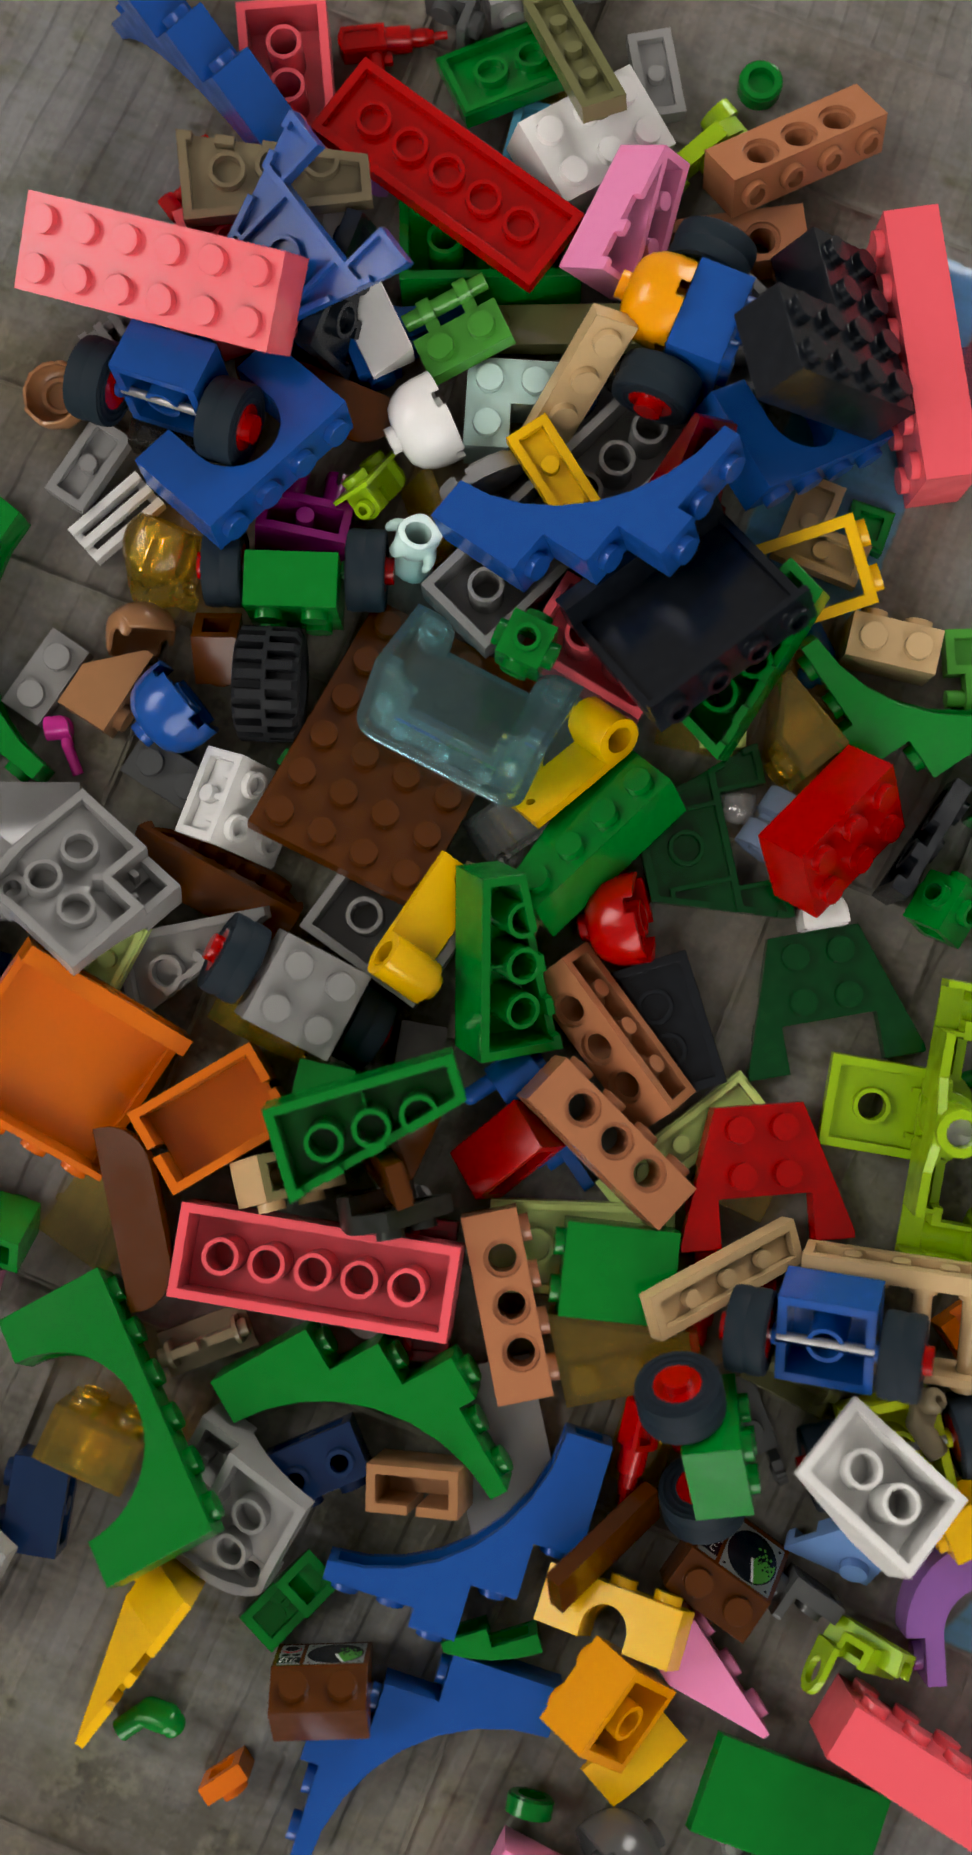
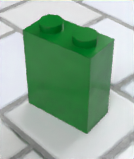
M565 1215L564 1227L556 1226L554 1233L553 1255H561L559 1274H550L548 1302H556L557 1316L648 1326L639 1293L677 1273L681 1233L676 1227L663 1226L658 1231L642 1223Z

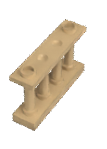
M808 1239L802 1253L801 1267L886 1281L885 1288H888L889 1285L909 1288V1291L913 1293L912 1312L927 1315L930 1321L933 1296H936L938 1293L958 1295V1298L962 1300L957 1360L935 1357L932 1377L925 1376L924 1383L949 1387L950 1390L961 1395H972V1262Z

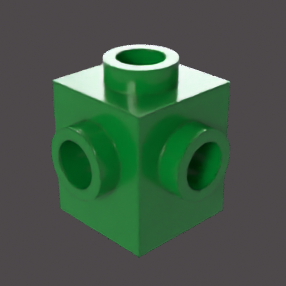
M515 607L509 620L503 617L500 619L490 642L496 646L495 663L500 665V670L516 679L525 680V678H528L535 682L538 681L543 669L551 671L562 645L556 643L558 627L552 625L553 619L550 616L533 608H528L527 612H524ZM521 634L535 642L525 646L520 644L517 638Z
M930 869L923 882L916 888L913 899L902 916L922 935L959 949L972 928V880L957 871H951L949 875Z

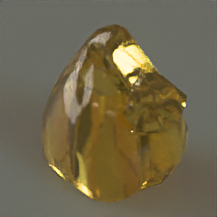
M140 512L134 516L127 524L123 535V556L133 601H147L162 608L175 607L195 613L198 608L199 598L196 597L195 591L197 587L191 580V577L196 573L197 552L201 551L202 536L152 514Z

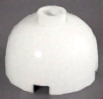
M428 371L409 379L397 388L391 396L387 408L391 426L383 429L395 455L403 451L412 464L423 469H438L465 458L466 454L463 451L465 448L446 403L443 404L440 397L436 398L434 392L439 389Z

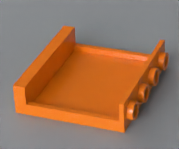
M28 936L0 977V1135L8 1131L21 1138L20 1144L31 1153L40 1157H44L48 1153L61 1160V1167L71 1175L80 1179H84L88 1175L100 1182L102 1174L93 1129L102 1127L126 1129L130 1123L127 1113L142 1105L174 1055L177 1053L183 1057L193 1041L186 1030L88 971L82 969L73 976L41 944Z

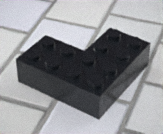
M813 226L770 259L777 283L734 314L757 400L872 441L916 413L911 398L913 393L912 383L901 365L898 355L901 351L900 343L895 334L889 329L886 314L889 311V307L884 295L878 288L875 277L877 266L873 257L867 250L859 249L843 241L839 236H832Z

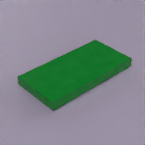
M718 1730L685 1826L693 1833L753 1855H874L891 1800L872 1787Z

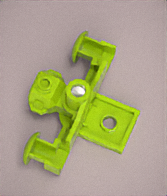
M942 978L926 1067L831 1051L817 1132L820 1144L910 1159L894 1249L896 1252L972 1262V1207L967 1210L962 1223L941 1219L943 1208L939 1205L946 1163L953 1158L972 1157V1093L966 1082L961 1078L967 1041H972V982ZM867 1093H877L883 1100L881 1112L874 1117H864L858 1110L860 1098Z

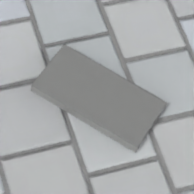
M529 1351L510 1354V1356L517 1360H523L528 1358L530 1353ZM488 1359L476 1362L481 1371L482 1379L479 1380L481 1386L476 1399L471 1401L472 1405L477 1403L483 1409L489 1422V1430L487 1431L496 1446L501 1444L507 1450L513 1463V1471H511L512 1476L508 1491L492 1500L473 1476V1504L467 1510L471 1535L505 1514L532 1487L551 1458L539 1399L498 1407Z

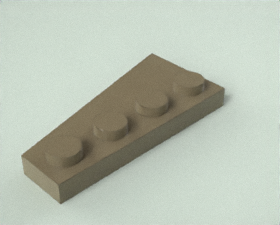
M175 129L183 217L186 227L196 228L233 224L247 194L252 195L264 171L261 165L269 149L274 150L277 142L263 140L261 145L236 141L235 136L215 134L214 138L194 136L190 130ZM325 148L291 184L314 215L345 212L346 208L355 210L374 209L368 154Z

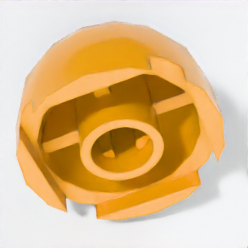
M660 251L643 257L633 272L624 269L613 297L622 300L619 311L627 313L638 325V330L632 338L634 342L644 348L663 351L699 261L682 254Z

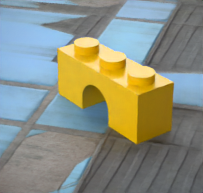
M550 1562V1565H549V1568H548V1572H549L558 1562ZM612 1572L610 1580L600 1576L563 1613L550 1603L547 1578H545L533 1619L575 1636H591L598 1614L604 1608L612 1606L621 1613L626 1624V1638L621 1654L669 1672L679 1671L695 1612L681 1607L684 1598L678 1595L655 1589L654 1596L637 1590L639 1581Z

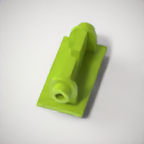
M379 449L359 464L360 469L352 473L341 483L345 490L333 502L335 507L347 500L359 519H375L387 506L388 501L392 500L406 483L404 471L394 460L396 455L393 451L384 455L382 450Z

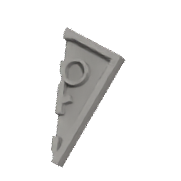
M270 906L152 928L146 943L123 984L125 994L155 1011L199 975L205 961L202 955L214 933H220L224 925L235 913L243 914L254 922L263 924L272 917Z

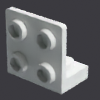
M208 745L174 831L216 845L254 863L272 869L282 845L248 828V819L276 771L245 755Z

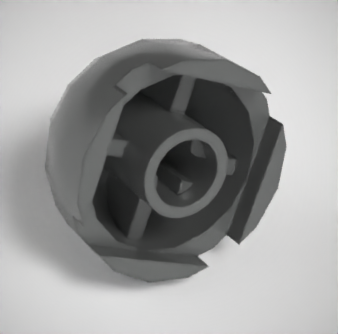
M622 1807L603 1808L584 1819L583 1823L575 1828L578 1843L584 1855H662L660 1848L665 1845V1840L659 1828L650 1818L643 1822L636 1813Z

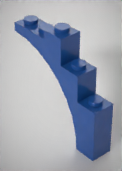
M117 0L119 4L115 8L120 16L111 25L122 39L131 38L142 42L172 64L208 99L244 142L261 145L263 140L278 142L284 130L281 124L286 114L292 109L251 50L248 47L239 52L235 50L202 2L191 8L186 0Z
M724 426L696 454L676 468L626 493L594 502L559 506L526 504L489 495L460 480L431 514V517L446 541L523 593L527 591L534 581L540 580L546 574L550 562L554 558L597 585L607 573L613 572L618 567L626 550L668 577H671L679 566L687 564L697 551L700 538L695 521L705 517L720 491L727 483L730 484L739 477L746 458L740 434Z
M566 1422L550 1460L532 1487L505 1514L475 1534L443 1547L408 1554H367L332 1546L322 1579L330 1581L334 1589L343 1593L357 1594L358 1591L374 1595L379 1603L390 1608L401 1609L403 1605L412 1607L408 1627L416 1629V1633L420 1637L434 1642H441L443 1638L454 1641L470 1586L477 1587L481 1595L493 1600L503 1601L505 1597L517 1600L534 1544L540 1546L542 1553L556 1559H563L587 1536L613 1449L611 1436Z
M445 1653L441 1654L434 1677V1682L436 1683L387 1667L383 1683L374 1681L372 1685L370 1739L304 1741L305 1744L300 1759L309 1763L300 1792L306 1793L308 1796L303 1810L294 1808L285 1838L293 1841L290 1855H312L322 1829L343 1798L370 1771L404 1749L436 1736L472 1729L515 1730L549 1738L551 1729L539 1717L548 1706V1698L552 1691L562 1684L561 1674L516 1659L474 1660Z

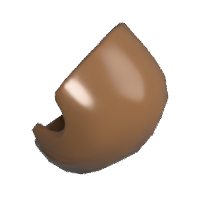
M63 360L41 363L29 372L22 389L25 412L37 424L51 430L71 429L82 421L72 416L64 404L63 378L67 362Z
M137 601L123 604L116 608L107 619L105 629L107 652L110 656L114 657L147 650L154 654L155 657H159L164 641L167 640L169 646L174 645L176 634L175 620L166 609L151 602Z

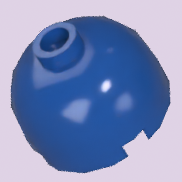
M160 660L136 681L131 691L130 709L136 719L131 728L147 747H150L155 742L167 752L183 753L191 751L214 736L219 731V728L209 724L214 718L184 680L180 683H174L168 677L174 670Z

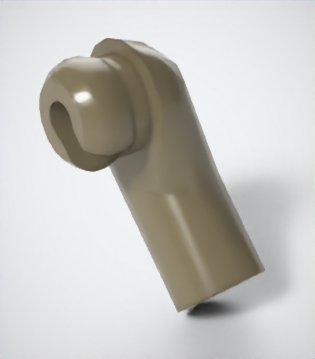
M923 1387L919 1404H909L905 1419L907 1430L929 1462L940 1459L948 1451L947 1445L934 1427L937 1414H940L942 1409L946 1408L947 1403L944 1393L936 1387Z

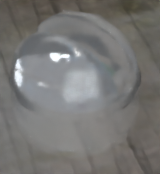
M731 792L720 794L724 816L728 822L740 825L744 824L748 818L754 816L757 807V793Z

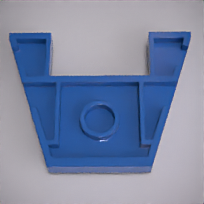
M291 109L281 124L284 130L274 150L269 149L261 165L264 171L252 195L247 194L227 237L309 258L297 321H300L409 269L414 263L390 231L381 226L348 259L291 185L326 148L300 113Z

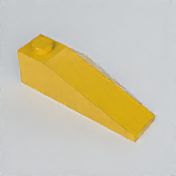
M175 1558L133 1580L135 1583L123 1602L75 1744L82 1749L120 1701L126 1687L130 1689L150 1659L155 1657L190 1611L206 1583Z

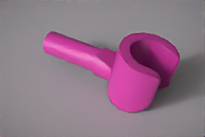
M61 715L44 717L43 731L46 740H61V746L73 777L83 774L84 772L74 748L73 722L68 717Z

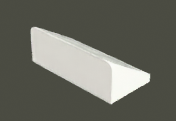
M382 282L371 286L370 290L359 298L357 321L362 322L359 339L355 341L375 380L414 362L415 357L412 344Z

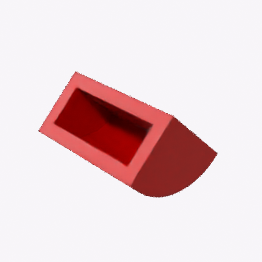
M513 1100L453 1149L450 1154L475 1199L478 1200L504 1196L566 1147V1145L522 1101Z

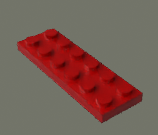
M367 57L362 59L310 125V128L328 149L368 154L371 180L529 294L573 239L585 216L582 211Z

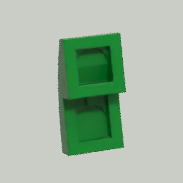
M309 1548L275 1578L263 1593L258 1595L239 1614L240 1620L271 1653L304 1618L308 1619L335 1591L330 1581L322 1579L326 1566Z
M487 1614L460 1622L454 1641L444 1638L441 1641L443 1653L474 1660H509L543 1653L542 1636L537 1620H531L492 1632Z

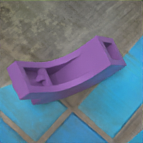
M935 1546L911 1579L904 1578L897 1598L895 1624L906 1639H915L909 1640L908 1652L916 1657L913 1670H917L927 1687H947L944 1642L945 1623L955 1603L965 1594L972 1591V1560L958 1565L947 1552L940 1554Z

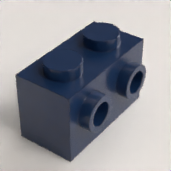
M353 1412L269 1447L266 1450V1454L283 1474L302 1492L315 1501L312 1508L324 1501V1494L338 1488L344 1494L365 1485L366 1463L372 1459Z
M27 1444L14 1457L11 1456L9 1458L3 1479L4 1485L9 1486L6 1504H2L0 1507V1530L18 1546L16 1553L55 1559L67 1546L82 1453Z

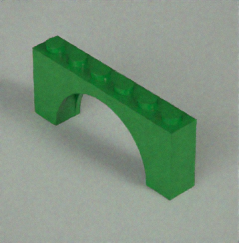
M97 1267L0 1320V1328L15 1364L34 1367L42 1362L66 1356L90 1358L112 1371L124 1383L137 1405L144 1433V1458L138 1483L128 1504L117 1519L101 1534L88 1541L106 1588H114L130 1583L225 1531L220 1519L225 1516V1512L218 1495L212 1489L208 1491L201 1473L205 1471L204 1462L194 1445L188 1446L182 1432V1428L186 1426L184 1416L178 1405L174 1401L169 1402L162 1386L167 1383L165 1373L157 1359H151L144 1342L148 1340V1335L141 1320L136 1315L132 1316L125 1301L127 1296L123 1279L117 1273L113 1274V1272Z

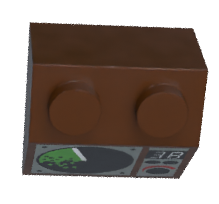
M745 1517L740 1528L732 1536L721 1542L710 1545H695L680 1540L659 1571L665 1588L675 1595L684 1598L683 1601L743 1644L770 1606L790 1551L785 1550L783 1544Z
M373 1642L279 1644L271 1665L267 1712L273 1742L370 1739Z

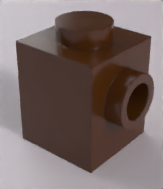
M196 613L190 635L196 684H211L216 687L231 685L233 651L236 638L243 626L242 613Z

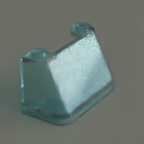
M419 603L375 659L357 711L356 720L364 735L371 740L503 807L517 806L524 800L569 719L573 708L576 706L584 687L555 674L539 678L530 693L450 653L455 635L452 625L441 614Z

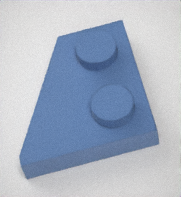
M831 1517L818 1521L815 1532L804 1535L797 1528H793L786 1534L785 1550L839 1573L850 1582L861 1583L867 1586L881 1572L846 1537Z

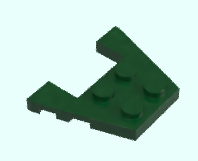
M758 743L745 747L740 752L729 757L728 761H721L702 774L676 787L686 811L640 854L650 903L779 919L795 917L793 905L774 895L770 880L746 885L739 884L720 794L764 786L766 784Z
M858 923L765 940L757 995L758 1004L755 1025H753L750 1060L746 1072L749 1082L791 1075L782 1028L802 1023L873 1012L882 1058L926 1051L920 1034Z

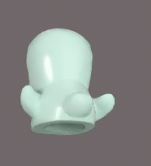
M421 513L409 516L406 519L394 518L388 521L385 525V530L396 532L394 540L389 547L390 557L395 558V574L403 581L411 584L423 582L434 571L437 556L436 548L440 545L443 537L438 527L429 516Z

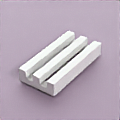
M134 471L71 525L68 531L97 564L101 566L165 511L167 507L138 473ZM137 489L139 490L123 505H121L115 512H113L108 518H106L101 524H99L94 530H92L87 536H85V534L90 529H92L105 516H107L112 510H114L119 504H121L126 498H128L134 491H136ZM148 500L151 503L99 549L94 547L99 540L113 528L120 525L143 502Z

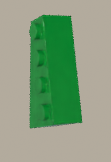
M791 557L779 570L798 589L804 584L810 588L817 616L810 621L804 630L798 634L790 635L774 647L763 661L749 666L733 678L723 691L709 696L692 709L686 719L681 721L717 760L728 761L830 599V596Z
M500 861L456 866L455 1046L480 1063L563 1049L561 1035L555 1031L552 1017L553 1014H556L553 998L547 994L543 972L547 970L544 956L538 952L534 934L538 929L526 873Z
M451 1046L268 1100L261 1111L288 1200L292 1204L304 1197L309 1191L325 1182L328 1183L343 1174L345 1170L367 1157H372L381 1152L391 1143L408 1133H413L466 1102L467 1099L453 1047Z

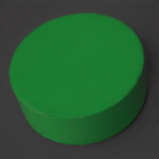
M757 60L746 65L741 71L737 85V94L742 104L756 111L772 107L778 101L782 90V74L777 66L768 61Z
M512 1787L508 1790L505 1810L510 1815L526 1821L547 1823L552 1819L555 1802L549 1794L528 1787Z

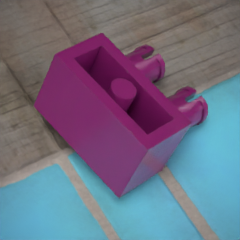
M339 472L327 474L322 498L305 494L307 482L311 475L309 473L293 483L282 494L281 499L275 506L265 509L256 518L255 550L338 552L341 563L342 560L345 561L346 537L348 530L353 528L354 510L347 500L336 507L333 504L345 490L342 484L338 485L337 483ZM343 473L341 483L349 476L348 474Z

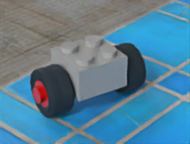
M235 913L227 921L219 934H213L202 955L205 961L199 973L197 986L201 990L215 995L217 998L230 1004H234L242 996L234 1011L241 1018L325 1061L328 1060L329 1056H332L356 1069L366 1067L386 1044L396 1017L398 998L389 991L380 989L377 985L370 982L372 976L280 928L270 944L271 930L240 913Z

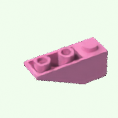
M685 1601L682 1602L681 1607L693 1611L689 1604ZM694 1610L695 1615L679 1671L666 1672L661 1669L658 1670L669 1686L759 1737L766 1738L770 1735L763 1720V1717L769 1714L767 1708L753 1687L747 1691L744 1690L737 1679V1676L742 1673L738 1663L727 1647L720 1651L710 1638L716 1632L708 1618Z

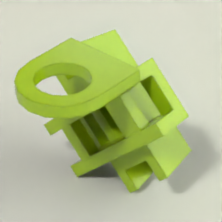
M843 1614L836 1625L830 1623L823 1634L819 1633L802 1670L801 1688L804 1692L811 1695L818 1693L826 1682L837 1657L847 1660L863 1673L889 1680H894V1677L899 1679L900 1677L909 1682L916 1657L851 1616ZM821 1659L818 1674L812 1681L814 1668Z

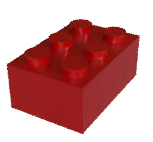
M848 744L758 834L775 896L818 918L829 905L835 904L841 898L844 890L859 874L865 873L870 868L873 860L889 843H893L899 838L905 828L894 765Z

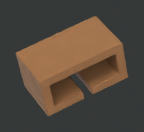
M383 1449L366 1463L365 1512L407 1516L416 1507V1517L458 1521L473 1504V1474L454 1455ZM423 1493H430L425 1499H423Z

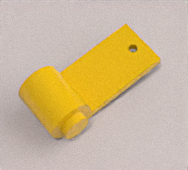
M595 696L586 697L578 702L573 708L568 721L569 732L574 742L504 798L511 808L538 829L622 761L637 743L639 732L635 722Z
M443 850L378 943L368 962L370 974L413 1003H419L424 999L429 1000L440 990L443 983V977L441 976L442 966L435 959L456 930V866L463 864Z

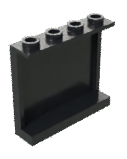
M718 495L715 497L713 505L706 516L695 521L700 538L695 555L687 564L680 565L671 577H668L626 550L618 567L613 572L607 573L597 585L583 578L555 599L568 625L661 733L672 724H677L686 719L692 709L712 694L723 691L733 678L749 666L763 661L774 647L790 635L798 634L804 630L810 621L817 616L810 588L804 584L798 589L726 516Z

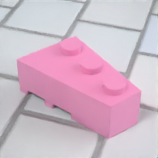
M620 145L558 267L607 298L620 300L613 296L624 269L633 272L643 257L653 252L668 250L690 163L667 145Z

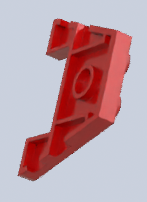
M792 1101L709 1107L695 1163L697 1170L693 1186L696 1190L686 1200L684 1208L686 1215L681 1231L680 1253L722 1249L719 1200L806 1193L809 1239L824 1241L855 1238L854 1227L804 1102Z

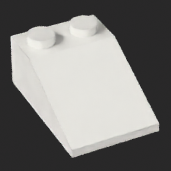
M857 1396L851 1398L794 1472L846 1537L888 1577L911 1579L968 1501L964 1495Z

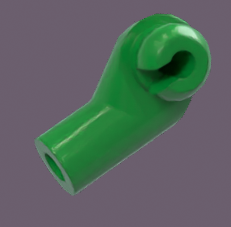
M155 1696L142 1699L113 1720V1728L122 1741L128 1740L143 1728L164 1735L167 1738H175L183 1732L186 1725L185 1716L181 1713L178 1706Z

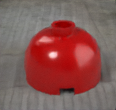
M636 871L619 874L600 885L589 898L585 906V913L578 915V929L582 941L590 940L593 950L604 961L620 966L651 963L655 958V936L646 938L649 932L648 923L654 922L651 904L644 881L641 877L636 878Z

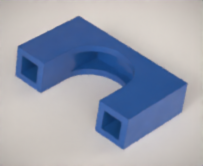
M256 350L237 367L241 381L253 383L262 389L265 398V411L280 423L279 433L275 442L258 459L233 467L212 464L200 457L169 429L135 459L147 485L220 550L232 540L240 538L254 519L265 509L275 506L281 499L282 494L299 478L307 476L315 467L316 462L332 447L341 445L349 432L354 428L346 401L292 356L288 357Z
M745 379L711 391L689 418L690 420L694 413H700L731 420L737 424L736 433L740 434L746 462L739 477L729 485L745 512L762 504L767 509L772 508L784 501L794 490H796L798 495H802L817 486L822 481V478L826 477L829 482H832L850 471L855 464L859 469L870 465L882 456L883 453L880 448L894 436L892 430L889 429L872 441L805 417L813 435L814 446L800 445L785 437L775 428Z

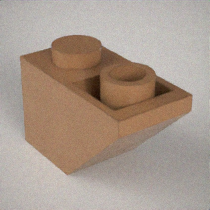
M142 650L83 663L57 702L113 739L118 731L124 732L134 719L130 709V694L134 684L159 660L151 652Z

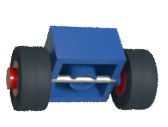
M698 215L684 219L679 225L674 241L669 248L670 252L687 256L699 261V264L667 339L665 351L661 352L648 348L629 350L624 356L612 384V394L622 406L642 418L664 425L677 426L685 424L691 417L699 397L705 399L711 391L715 390L716 385L720 387L726 386L735 363V356L739 346H742L734 314L756 298L751 296L756 277L749 275L757 257V248L754 242L736 226L709 216Z
M132 318L120 342L98 335L83 337L72 350L64 372V404L67 411L77 419L102 427H112L124 417L129 408L135 419L194 437V446L199 456L205 460L220 463L227 467L246 464L258 445L265 418L263 391L253 383L240 381L229 376L217 344L206 337L185 335L172 331L168 327Z
M790 1265L787 1268L778 1297L777 1292L770 1288L754 1287L746 1284L735 1285L729 1299L727 1311L722 1312L719 1326V1339L723 1340V1367L727 1371L746 1373L757 1377L765 1376L771 1363L774 1344H776L774 1378L869 1396H872L876 1380L878 1398L911 1405L919 1404L924 1377H932L935 1347L928 1346L930 1320L927 1315L888 1309L883 1322L886 1281Z

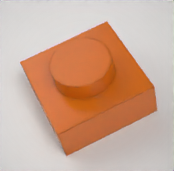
M245 1745L205 1771L198 1792L208 1807L221 1798L225 1802L234 1799L249 1785L248 1780L255 1761Z

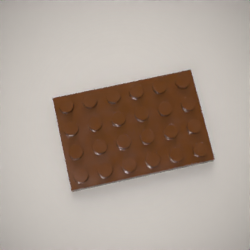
M388 604L385 612H370L249 817L248 828L404 906L442 850L448 851L536 688L537 682L528 678L519 680L509 676L500 670V665L495 663L494 657L489 655L485 659L474 647Z

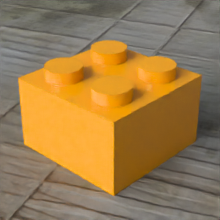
M596 1635L594 1640L580 1651L576 1659V1666L564 1683L558 1685L552 1691L548 1698V1706L539 1718L579 1757L621 1774L677 1692L645 1663L621 1654L622 1648Z

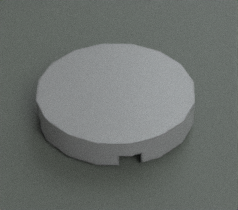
M501 450L468 465V468L464 470L466 475L462 478V481L489 495H494L516 481L525 471L511 450ZM455 476L453 478L450 477L441 486L439 496L442 501L459 483Z

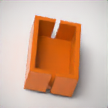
M257 1042L244 1044L127 1113L147 1150L166 1145L169 1152L159 1154L152 1159L173 1196L185 1191L226 1167L229 1163L236 1161L270 1141L261 1109L266 1101L287 1094L282 1086L272 1088L269 1082L277 1077Z

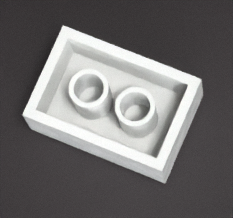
M630 64L614 72L626 92L627 110L609 115L602 120H594L583 124L567 96L518 122L506 149L517 166L580 211L590 206L620 145H667L671 149L676 145L674 138Z

